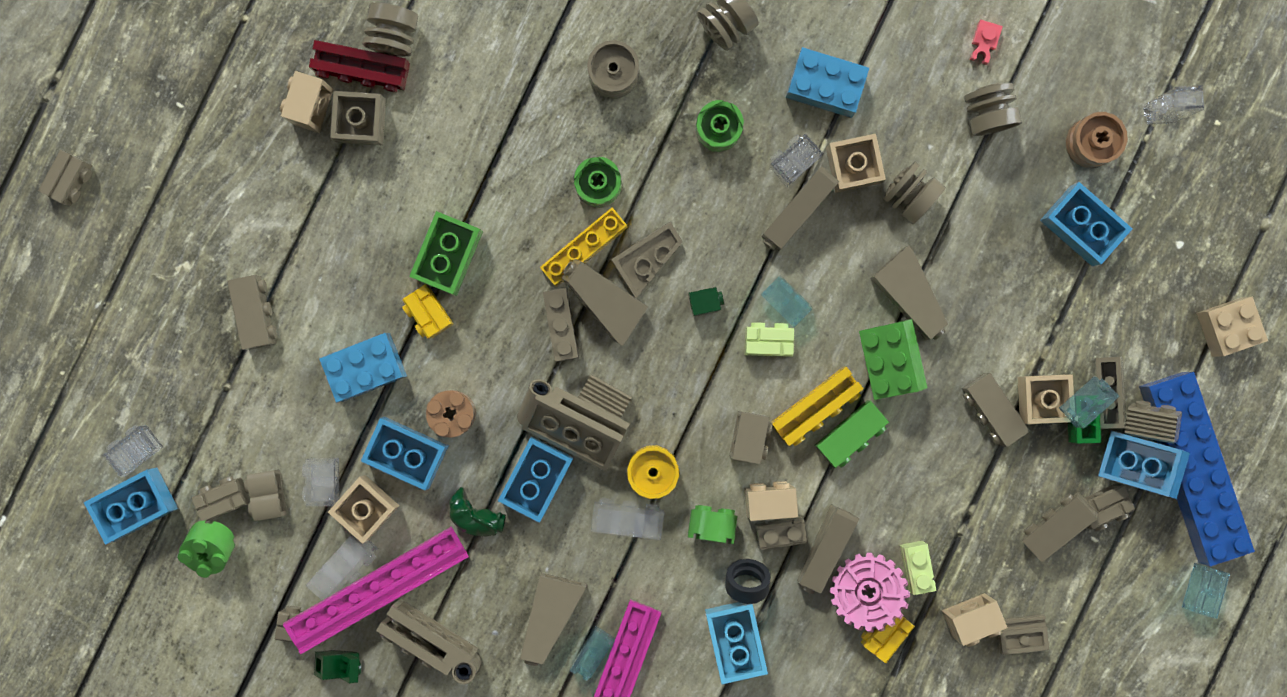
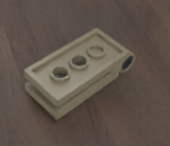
M541 379L533 380L530 383L517 414V420L523 425V430L604 471L607 470L630 423L558 387H555L552 392L551 385Z
M401 598L391 606L386 614L388 617L381 622L376 630L380 633V637L388 643L394 642L401 646L400 650L409 656L415 655L420 658V662L427 668L432 669L434 667L446 676L452 671V677L457 683L468 684L474 679L481 666V657L476 652L478 647Z

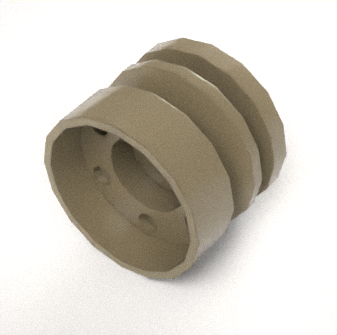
M716 0L718 6L708 2L706 9L701 8L697 11L698 19L706 33L726 51L732 48V42H739L740 37L737 30L743 35H747L759 24L756 14L746 0Z
M386 3L369 4L367 21L376 27L365 28L364 33L369 37L363 38L362 45L377 53L402 57L411 56L412 48L408 45H412L414 40L404 33L416 31L418 14L396 5Z
M1013 83L987 85L964 96L966 104L975 103L966 108L967 112H979L978 116L969 121L973 136L988 135L1022 124L1019 108H1007V104L1017 99L1016 95H1006L1015 90Z
M916 161L897 175L888 186L887 192L883 197V200L886 202L894 195L897 197L891 206L894 209L901 203L906 204L901 215L911 224H915L946 189L935 177L924 183L922 180L927 173L925 169L916 176L914 172L920 166Z

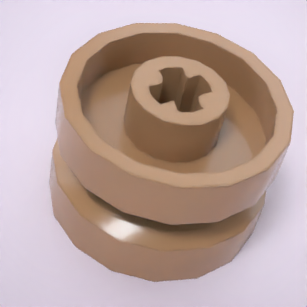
M1095 112L1076 122L1071 127L1066 137V150L1070 158L1078 165L1086 168H1098L1117 159L1124 152L1128 142L1127 130L1117 116L1108 112Z

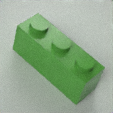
M867 400L814 446L832 467L836 468L839 466L842 468L851 460L850 455L855 451L861 452L869 445L867 441L871 437L880 436L887 429L885 425L889 421L872 401Z

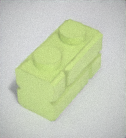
M751 323V327H746L745 355L793 357L794 328H788V324L774 323V328H767L765 323Z
M917 541L900 545L905 576L909 584L907 586L908 591L913 595L936 591L935 581L932 579L934 575L928 544L924 541Z

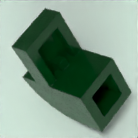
M342 650L315 651L314 675L321 680L340 678L349 684L358 683V676L361 674L359 653Z

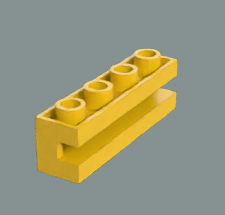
M610 208L545 262L540 269L558 287L564 282L562 279L564 276L563 272L569 262L577 259L585 264L627 229V224L613 208Z
M847 366L842 367L774 419L772 427L786 445L790 446L793 444L795 447L805 440L804 435L808 431L812 430V432H815L824 425L822 421L829 415L833 418L843 410L841 408L842 405L846 402L851 404L861 396L859 392L864 388L853 378Z

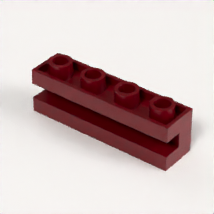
M314 40L312 49L315 51L314 59L310 58L309 68L315 73V76L329 79V76L338 77L339 81L345 83H352V80L359 81L362 86L374 88L375 85L384 86L383 89L389 92L405 91L410 63L406 58Z

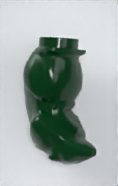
M460 487L451 497L449 502L450 519L460 530L470 535L484 537L495 536L497 532L502 533L506 514L496 513L489 509H473L470 501L464 499L463 487Z

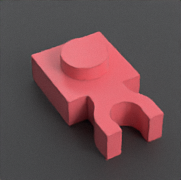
M980 19L972 44L977 45V48L971 54L970 60L975 61L977 54L980 53L984 56L982 64L987 65L989 63V49H996L1003 26Z

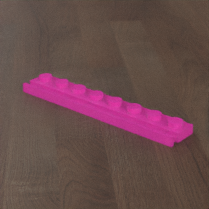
M451 526L283 623V626L301 655L469 556Z
M631 599L629 600L594 697L631 696L662 611Z

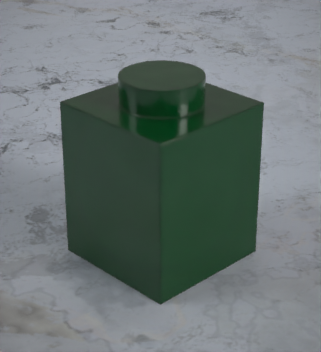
M717 287L688 293L693 316L720 311L721 305H724L722 291L718 292Z

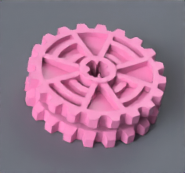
M867 553L866 557L857 554L855 555V560L851 561L849 558L845 560L846 566L844 568L839 566L837 569L839 572L838 577L833 576L832 578L835 587L830 588V593L835 595V598L831 601L835 607H838L837 614L840 617L845 616L844 622L849 625L854 623V628L860 631L865 627L868 632H873L874 628L881 632L885 630L886 625L891 627L896 625L894 620L896 618L902 619L904 615L901 611L902 609H907L909 605L905 602V599L910 597V592L905 590V587L909 585L906 578H901L904 574L900 568L895 569L896 564L892 560L886 562V558L880 554L877 558L872 553ZM868 587L876 590V594L873 593V598L864 595L865 591L868 592L866 590Z

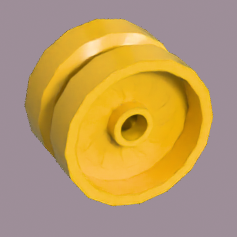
M649 445L637 450L631 457L627 468L628 481L632 489L640 496L648 499L661 498L668 495L676 487L679 478V466L674 455L666 448L658 445ZM651 468H656L658 471L654 477L649 474Z

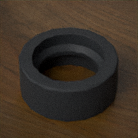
M739 559L733 562L727 568L725 588L727 594L733 600L743 604H755L764 600L769 593L771 579L769 569L763 563L753 559ZM749 575L757 578L762 584L751 588L743 587L737 584L734 579L738 576Z

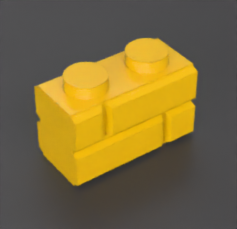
M427 284L402 299L405 303L402 306L403 310L409 318L414 317L418 323L415 328L422 338L426 336L427 339H432L454 324Z
M904 617L902 619L896 618L894 620L896 625L893 627L886 625L885 630L881 632L877 628H874L873 632H868L865 629L861 636L863 639L861 641L862 645L884 663H887L915 627Z

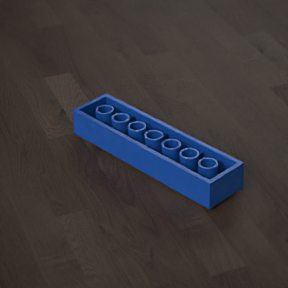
M1180 372L1139 386L1143 400L1150 402L1152 407L1160 408L1161 405L1176 407V411L1182 412L1178 440L1174 444L1162 441L1157 442L1158 444L1190 453L1177 501L1198 563L1211 567L1255 552L1195 373Z

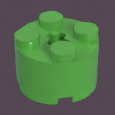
M715 100L706 104L701 109L696 121V135L700 143L713 152L726 151L732 148L740 139L743 131L744 119L741 111L736 105L723 100ZM716 122L720 125L724 124L723 130L715 129Z
M594 157L584 160L576 169L574 185L578 196L590 206L605 207L614 202L620 194L622 181L618 167L605 157ZM602 178L603 185L595 187L593 179L599 180Z
M695 505V509H691L688 538H693L694 534H696V539L726 543L728 539V544H734L738 516L735 515V510L721 508L718 509V512H712V507Z
M206 520L196 522L180 546L177 557L181 563L203 578L221 572L235 548L232 531L225 525L215 521L212 524L205 523Z

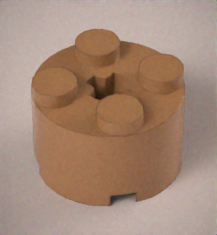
M447 390L436 394L429 401L426 409V419L430 428L437 435L448 438L457 437L467 432L473 425L476 415L475 405L471 398L457 390ZM449 407L451 410H456L457 414L453 416L454 420L446 416V413L449 412Z

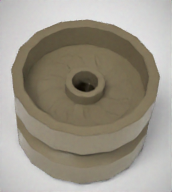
M617 40L605 41L597 45L590 53L587 63L589 80L599 94L608 98H620L629 94L637 85L639 78L638 57L634 50L626 43ZM615 67L616 71L612 72L610 68Z

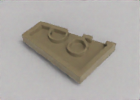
M668 222L611 258L635 298L640 295L641 291L683 241L672 223Z

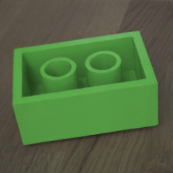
M436 211L409 277L457 296L483 231Z
M912 319L859 331L874 400L919 392L928 388Z

